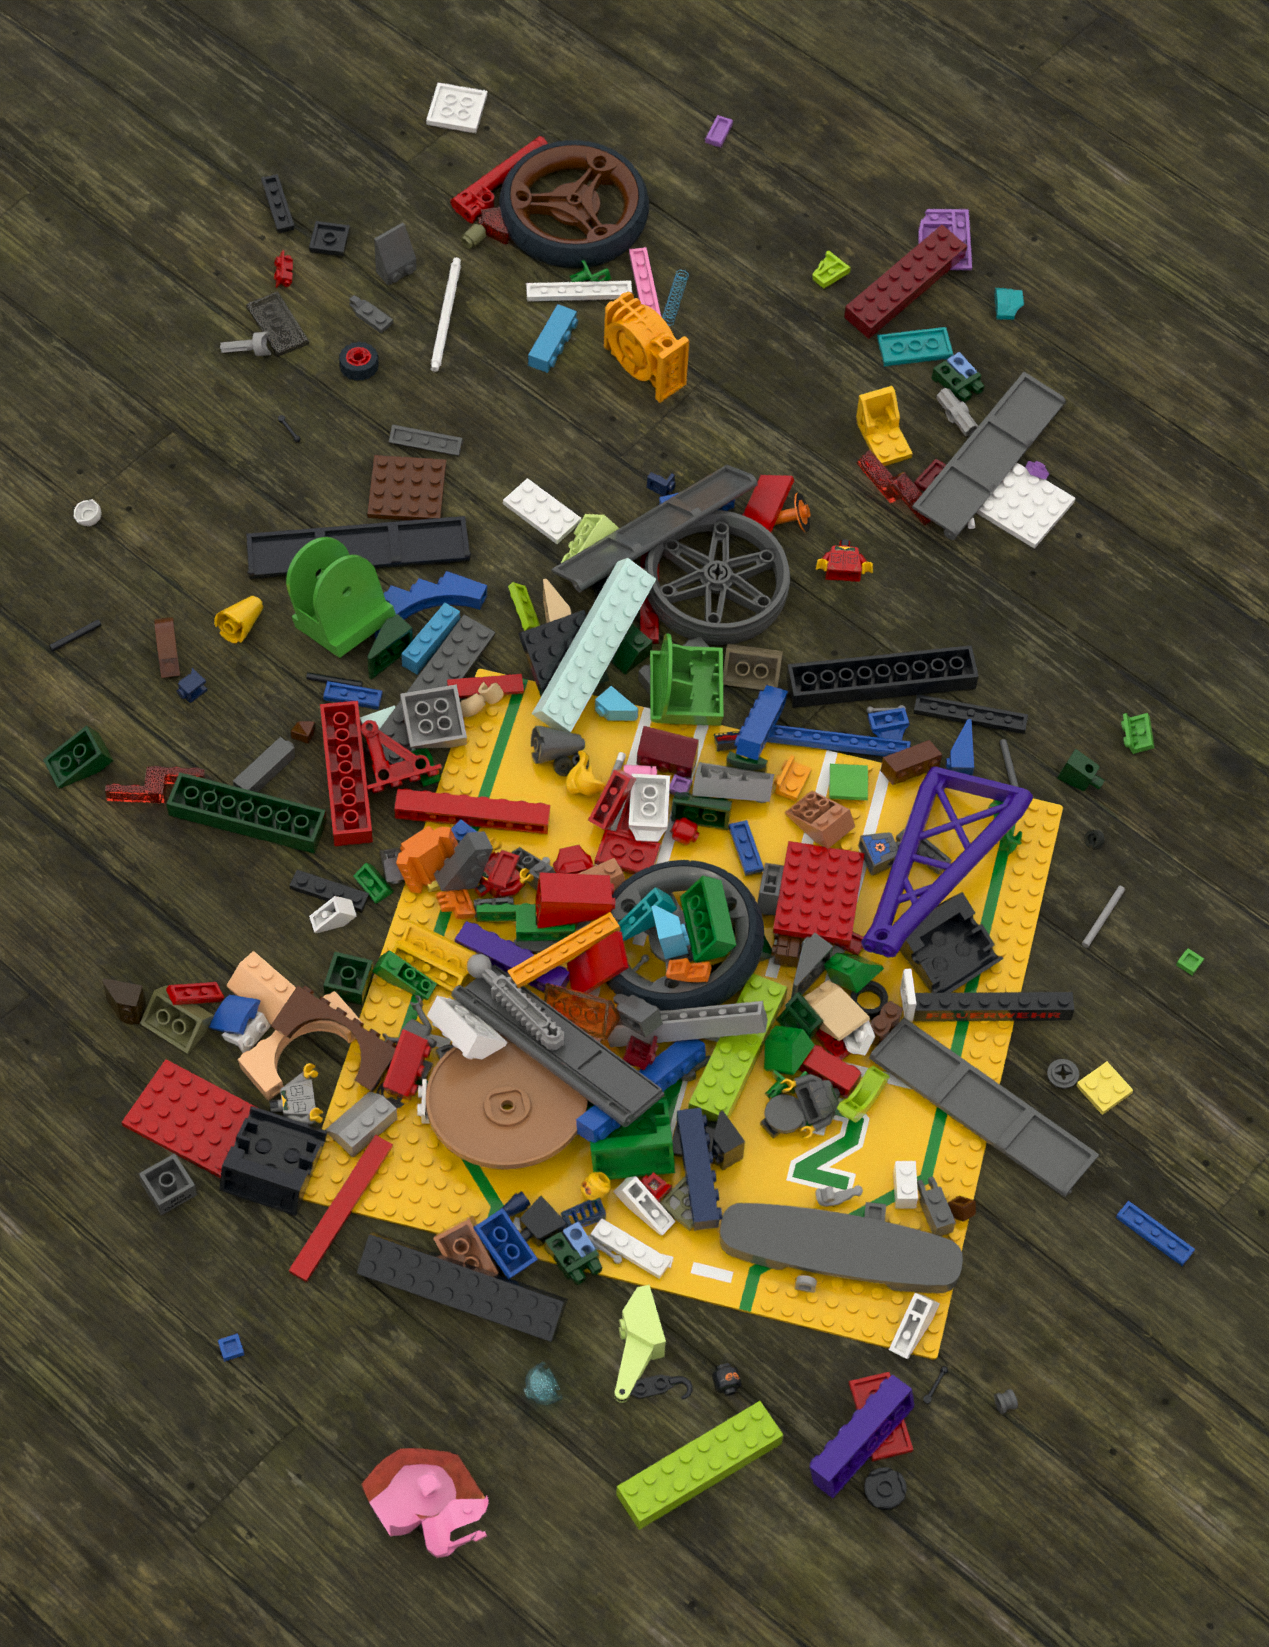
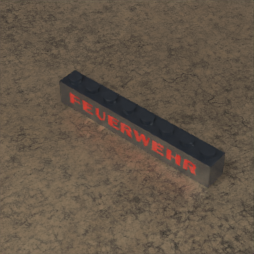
M1073 992L915 993L916 1008L914 1021H1067L1072 1019L1074 1013Z

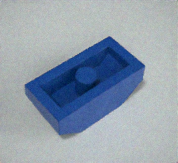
M904 707L868 714L871 730L879 738L902 740L904 731L909 726V720Z

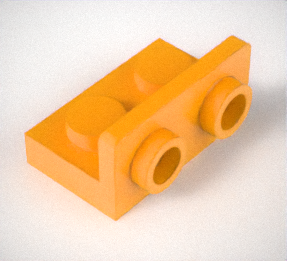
M791 755L789 760H785L781 770L783 772L781 775L778 774L774 781L776 786L775 793L797 801L812 768L795 762V756Z

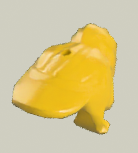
M582 750L578 751L580 760L567 775L565 784L567 790L571 794L581 792L586 795L603 792L606 783L602 782V775H598L596 780L593 776V766L590 765L589 770L586 769L589 756Z

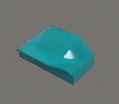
M995 288L997 320H1014L1016 312L1024 305L1023 290Z

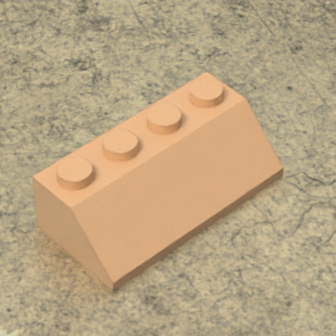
M254 951L239 963L226 985L236 996L259 999L261 1002L257 1011L264 1014L270 1026L296 988Z

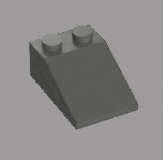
M404 223L374 238L376 273L388 286L417 270L416 257Z
M816 933L810 938L806 937L801 944L802 950L791 998L797 992L803 995L826 970L823 964L832 957L833 946Z

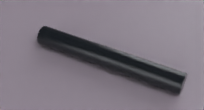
M97 619L50 644L51 651L53 652L100 627L101 623Z
M307 672L306 680L324 683L330 681L358 687L363 686V681Z

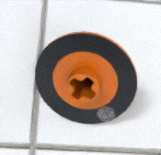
M796 493L794 498L795 508L782 510L775 525L798 520L801 529L804 532H808L810 529V509L803 495Z

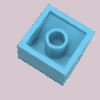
M656 905L651 906L665 959L688 954L687 946L690 945L685 924L680 923L678 916Z

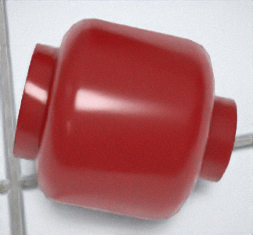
M682 817L680 820L676 819L670 830L672 839L685 846L689 845L690 842L695 843L700 834L697 832L698 825L685 817Z

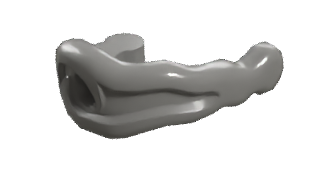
M857 1185L845 1191L834 1192L833 1187L828 1186L825 1189H817L816 1198L818 1204L823 1207L835 1206L851 1199L853 1196H861L863 1189Z

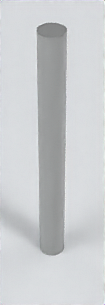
M1118 886L1082 942L1085 948L1090 946L1125 891L1124 887Z

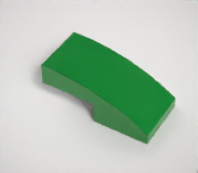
M419 748L412 751L416 756L423 755L427 757L430 766H435L427 748ZM419 760L415 766L418 769H424L426 763ZM428 774L420 776L423 787L441 780L440 774L428 777Z

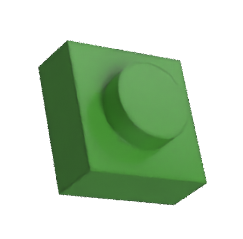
M1188 948L1177 961L1176 966L1193 976L1203 963L1204 958Z

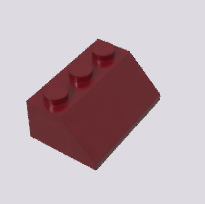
M643 726L636 764L656 766V769L663 773L669 772L681 777L692 778L698 757L699 740Z

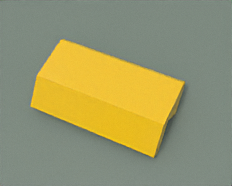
M412 920L408 921L402 939L395 942L392 950L394 954L438 985L450 991H453L458 985H464L470 976L467 970L468 959L478 954Z

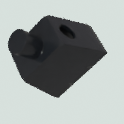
M540 1196L519 1219V1226L522 1229L520 1234L526 1242L531 1239L536 1246H541L545 1244V1240L561 1232L563 1234L567 1223Z

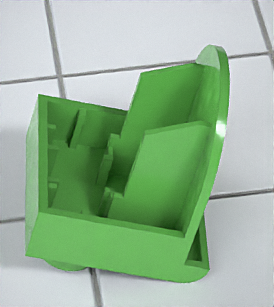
M666 633L661 651L650 650V720L655 723L721 726L724 717L723 648L691 647L672 644L671 634Z

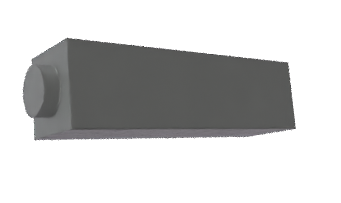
M281 737L278 738L233 780V786L259 792L295 758L294 745L288 740L285 741Z

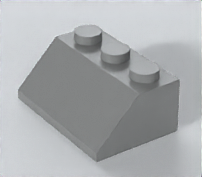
M369 1091L326 1129L328 1131L327 1134L347 1153L355 1157L372 1141L375 1135L379 1136L397 1120V1108L383 1095Z

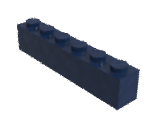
M701 1108L677 1110L676 1120L694 1230L718 1228L719 1220H722L721 1207L717 1208L716 1201H719L718 1189H714L713 1182H716L715 1170H711L710 1164H713L712 1151L708 1152L707 1145H710L709 1133H705L704 1127H707L706 1115H702Z

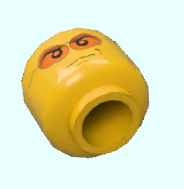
M591 1172L580 1184L583 1198L587 1201L600 1202L610 1191L609 1178L602 1172Z

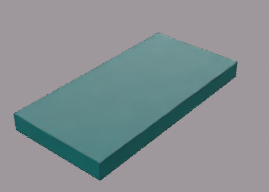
M946 327L877 335L884 366L949 359L953 356Z

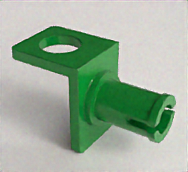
M585 260L582 261L583 271L569 276L571 282L611 280L608 268L592 275ZM606 275L603 279L598 280L599 276Z
M775 1069L772 1073L776 1083L765 1092V1095L768 1098L771 1097V1099L783 1093L782 1090L788 1088L786 1083L780 1084L785 1078ZM804 1071L799 1077L808 1075V1072ZM796 1086L790 1090L792 1094L795 1093Z

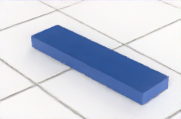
M1130 1201L1124 1205L1116 1216L1119 1221L1181 1266L1186 1263L1195 1251L1192 1246Z

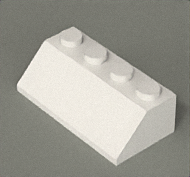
M437 996L427 1014V1017L432 1021V1025L442 1031V1035L450 1039L452 1045L463 1052L462 1055L468 1059L477 1058L482 1060L507 1044L491 1026L454 999Z

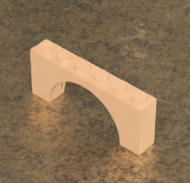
M335 991L323 997L331 1002L329 1006L336 1010L339 1007L347 1012L346 1017L350 1020L356 1018L361 1021ZM332 1021L309 1023L297 1030L290 1039L275 1030L273 1035L261 1040L250 1051L244 1052L238 1058L241 1070L269 1101L281 1093L280 1089L284 1087L282 1080L277 1074V1065L282 1051L291 1041L309 1032L325 1031L339 1035L348 1043H351L356 1039L354 1034L345 1026Z

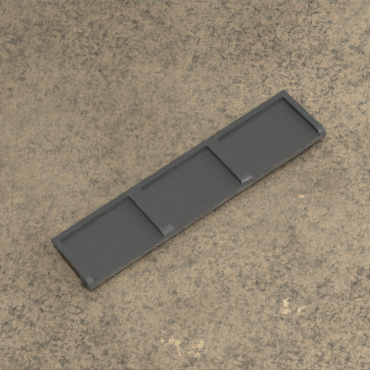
M1023 372L919 497L912 508L944 528V535L948 539L955 540L1066 403L1065 398L1026 372Z
M725 465L554 567L551 571L571 581L574 588L580 593L610 575L618 561L629 558L631 561L637 559L758 485L757 480L750 473Z
M495 964L492 966L491 970L498 977L502 974L506 978L510 977V975ZM476 978L466 987L458 985L451 993L452 998L623 1127L629 1126L664 1096L662 1088L524 986L521 987V992L526 993V997L531 998V1002L536 1003V1007H540L541 1012H545L546 1017H551V1022H556V1026L561 1027V1030L565 1032L564 1045L559 1049H546L544 1045H541L540 1040H536L535 1035H531L530 1030H526V1026L521 1025V1021L516 1020V1016L511 1015V1011H506V1006L502 1007L501 1002L492 999V986L485 979Z
M903 1018L893 1028L887 1037L872 1051L869 1057L870 1060L1065 1198L1072 1192L1076 1182L1099 1157V1154L906 1018Z

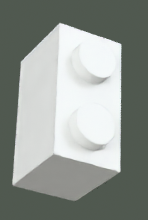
M895 1161L893 1170L895 1209H916L918 1201L916 1161Z

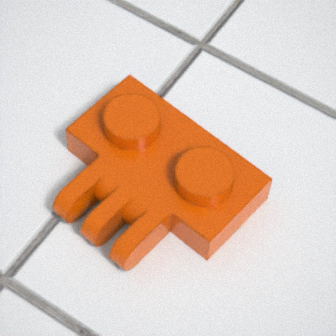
M467 889L438 892L436 894L442 912H453L455 919L474 918L476 913Z

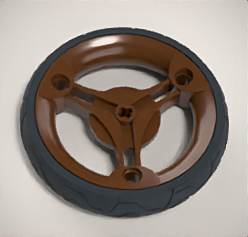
M568 140L546 144L522 157L509 171L503 182L499 209L506 232L520 249L540 262L562 268L576 269L584 268L583 260H585L588 267L607 263L626 252L637 241L644 230L649 214V197L642 176L623 155L601 144ZM562 170H585L586 172L576 182L560 185L549 193L534 194L529 190L540 178L553 172ZM592 180L593 182L588 186L587 184ZM600 184H614L623 197V213L616 224L602 225L597 218L600 210V199L596 191ZM531 214L553 216L563 224L576 226L587 238L566 239L550 235L539 229L529 217ZM588 222L593 226V229L588 225Z

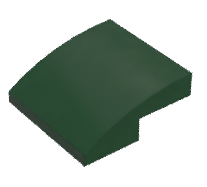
M731 751L727 756L726 767L767 773L768 760L761 757L758 760L746 759Z
M797 992L785 1005L786 1009L776 1018V1021L784 1027L803 1029L809 1038L812 1039L824 1020L802 994Z

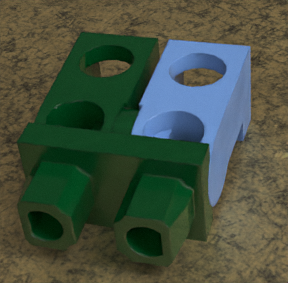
M960 352L933 368L931 379L935 383L939 382L944 388L950 389L955 397L964 403L971 399V390L976 395L984 391L985 386L980 381L981 374L974 369Z
M579 1221L564 1229L563 1234L559 1232L545 1240L544 1249L555 1260L562 1273H564L567 1280L571 1279L577 1286L586 1280V1276L582 1271L589 1269L593 1276L602 1271V1265L599 1261L600 1254L593 1246Z

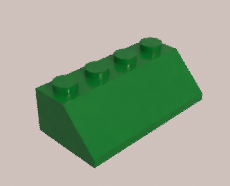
M702 875L680 896L692 955L696 963L723 957L736 946L722 880Z

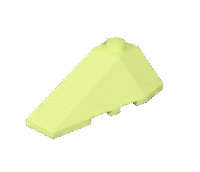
M585 514L575 529L574 534L576 537L574 542L571 541L568 545L570 551L563 557L561 563L619 528L605 515Z

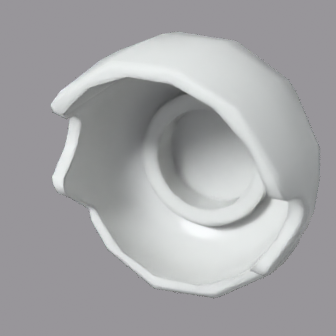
M93 499L78 503L74 509V518L82 526H92L101 518V508Z

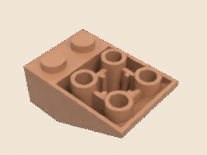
M814 791L806 794V796L785 812L811 839L827 849L855 827L850 809Z

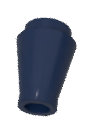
M521 1191L518 1194L515 1193L502 1208L509 1217H512L527 1210L531 1203Z

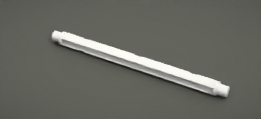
M454 258L453 263H451L431 360V370L433 372H438L441 366L450 314L461 269V260L459 258Z

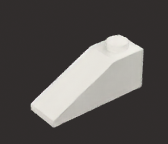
M636 1176L626 1178L613 1191L628 1209L660 1236L676 1222Z
M915 1293L889 1350L908 1359L932 1322L940 1303L922 1294Z

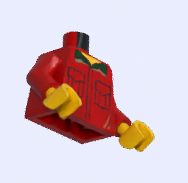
M843 539L839 542V546H832L831 552H826L821 559L817 560L816 570L824 569L826 572L825 580L860 582L861 572L862 574H865V572L873 573V563L867 562L864 556L859 554L857 547H850V541Z
M496 838L489 839L493 850L479 881L480 885L474 889L481 898L488 892L494 898L515 896L526 885V881L531 882L534 879L532 874L526 877V874L530 871L529 869L524 868L520 873L515 869L505 891L487 885L488 877L500 854L499 852L495 853V850H499L502 847V842L500 841L494 847L493 843Z

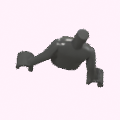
M416 995L415 998L418 1002H410V1004L417 1011L423 1024L415 1019H411L403 1029L428 1040L429 1046L434 1048L437 1045V1041L429 1037L432 1027L423 1012L421 997ZM385 1033L382 1034L385 1042L387 1039L396 1044L399 1041V1038L388 1037Z

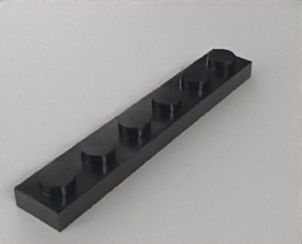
M919 694L916 697L913 713L966 723L967 719H971L972 725L1025 734L1028 714Z

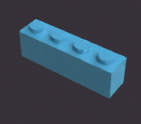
M557 304L528 354V366L548 373L551 367H554L558 354H561L564 349V343L569 341L572 329H576L578 325L577 311Z
M444 603L402 652V666L418 675L459 622L460 611Z

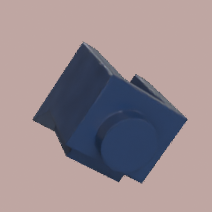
M192 668L191 674H188L179 681L177 694L181 699H186L191 703L207 691V688L203 685L206 683V680Z

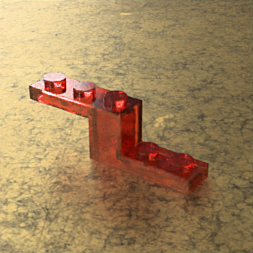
M871 450L866 451L856 463L890 503L902 499L923 525L928 524L931 520L912 508L922 493L905 472L893 477Z
M161 766L147 767L144 786L136 784L131 786L120 784L106 785L107 801L165 803L167 784H175L179 772L206 779L205 771L196 767L191 769Z

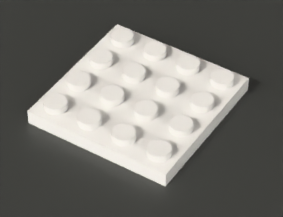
M1016 463L977 511V514L1035 549L1074 504L1075 497L1045 479L1030 475L1024 466Z

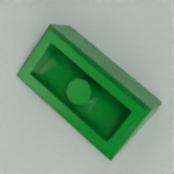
M365 863L353 875L376 904L394 892L372 864Z

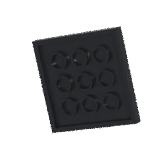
M585 610L518 633L540 696L543 695L586 618ZM606 670L598 684L609 681Z

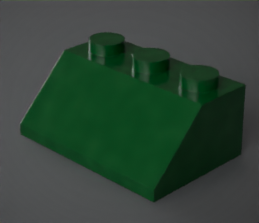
M631 624L610 662L626 675L650 656L653 641Z
M675 792L672 801L671 821L675 822L676 819L680 820L682 817H685L698 826L728 830L732 801L724 798L692 796V794L687 792Z

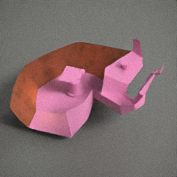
M422 1448L399 1449L381 1461L362 1483L369 1503L390 1537L408 1534L422 1523L427 1550L436 1558L448 1556L457 1547L471 1540L477 1542L487 1536L485 1531H476L454 1542L450 1541V1532L479 1520L482 1514L486 1512L488 1505L487 1494L485 1498L458 1455Z

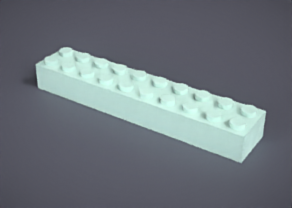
M629 558L616 563L532 712V715L552 729L566 732L572 731L656 581L653 576Z

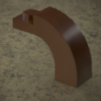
M173 617L154 619L161 678L180 676Z

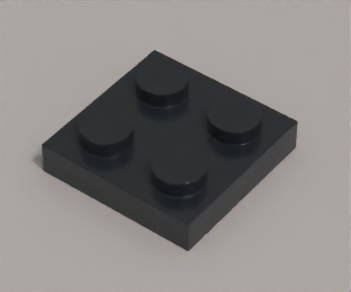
M316 221L309 252L344 256L350 225Z

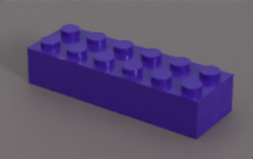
M893 1374L889 1379H884L879 1386V1390L867 1398L863 1408L856 1410L852 1420L840 1428L836 1438L830 1440L825 1445L824 1451L812 1459L810 1471L813 1484L833 1499L915 1407L912 1389Z

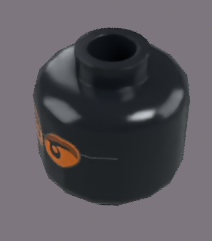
M731 1363L715 1367L712 1379L716 1391L724 1393L725 1396L736 1394V1390L742 1385L737 1367L731 1366Z

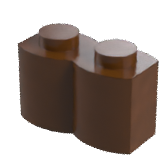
M893 1001L887 1002L882 1007L880 1015L873 1018L870 1022L875 1035L872 1044L878 1046L901 1020L903 1008Z

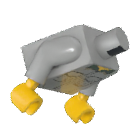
M306 1064L302 1073L280 1089L281 1099L270 1101L271 1113L283 1111L284 1117L308 1125L323 1121V1118L318 1116L323 1111L315 1108L312 1079H310V1077L315 1078L318 1076L317 1071H312L316 1067L315 1065Z

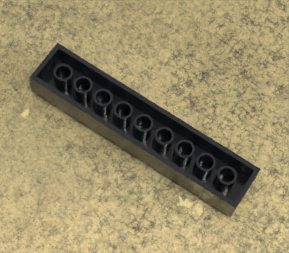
M972 645L788 664L786 675L792 708L976 689L979 677Z
M378 1232L369 1234L357 1270L359 1275L548 1341H553L556 1338L568 1301L567 1298L508 1279L507 1277Z

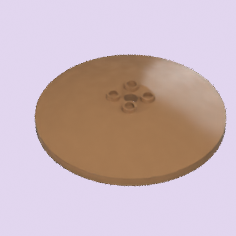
M499 1032L497 1033L507 1042L506 1046L482 1060L477 1058L468 1059L462 1055L463 1052L454 1046L439 1060L433 1069L426 1090V1109L430 1125L438 1139L452 1153L470 1163L487 1168L517 1169L541 1163L555 1156L577 1135L576 1119L584 1114L588 1107V1100ZM509 1104L512 1106V1109L504 1110L502 1107Z

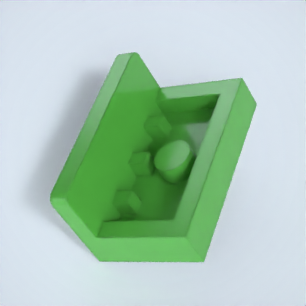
M1127 713L1123 714L1124 721H1121V725L1126 733V737L1123 738L1126 748H1129L1133 754L1154 749L1149 714L1145 713L1134 717H1129Z

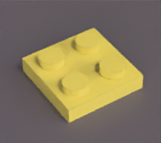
M1105 1062L1081 1079L1076 1085L1102 1115L1133 1093V1089L1108 1062Z

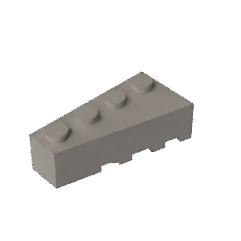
M699 762L692 796L753 800L759 803L770 802L774 774Z

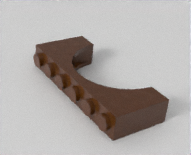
M297 985L271 1026L289 1039L301 1027L315 1021H332L345 1026L356 1037L361 1052L360 1068L354 1080L366 1089L374 1092L390 1067L397 1045L388 1039L386 1042L379 1038L381 1035L373 1029L367 1031L363 1028L364 1024L358 1019L350 1020L346 1017L348 1013L341 1008L333 1009L329 1006L331 1002L322 996L319 999L313 996L314 991L305 985L301 988Z

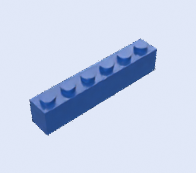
M766 685L764 691L759 692L758 699L755 700L749 717H746L744 726L741 727L740 733L736 737L734 746H737L736 754L754 760L759 759L785 707L788 691Z

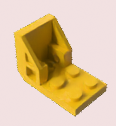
M893 386L859 395L856 415L858 427L878 466L883 467L912 458L913 453L899 428L900 415Z

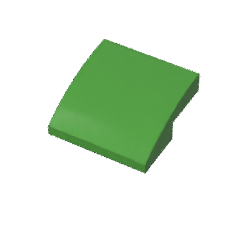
M830 764L829 799L868 800V765Z

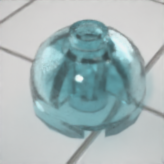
M541 1362L532 1367L526 1374V1387L523 1390L529 1400L532 1398L537 1404L551 1405L562 1400V1394L558 1396L556 1390H559L560 1387L551 1369H545L543 1366L546 1363Z

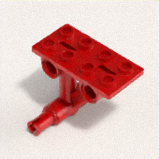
M367 720L361 725V731L366 738L374 764L372 768L377 783L367 785L368 791H373V794L384 791L383 787L391 785V788L403 785L402 781L409 780L411 783L421 780L420 776L428 774V777L438 775L439 770H442L441 764L430 766L427 757L423 755L416 756L381 732L376 721ZM382 744L405 761L390 765L389 761H386ZM422 760L426 763V767L418 769L415 766L416 762ZM382 771L389 773L387 780L379 779V774Z

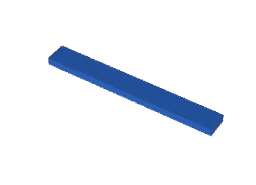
M775 725L767 741L877 756H888L907 749L911 741Z

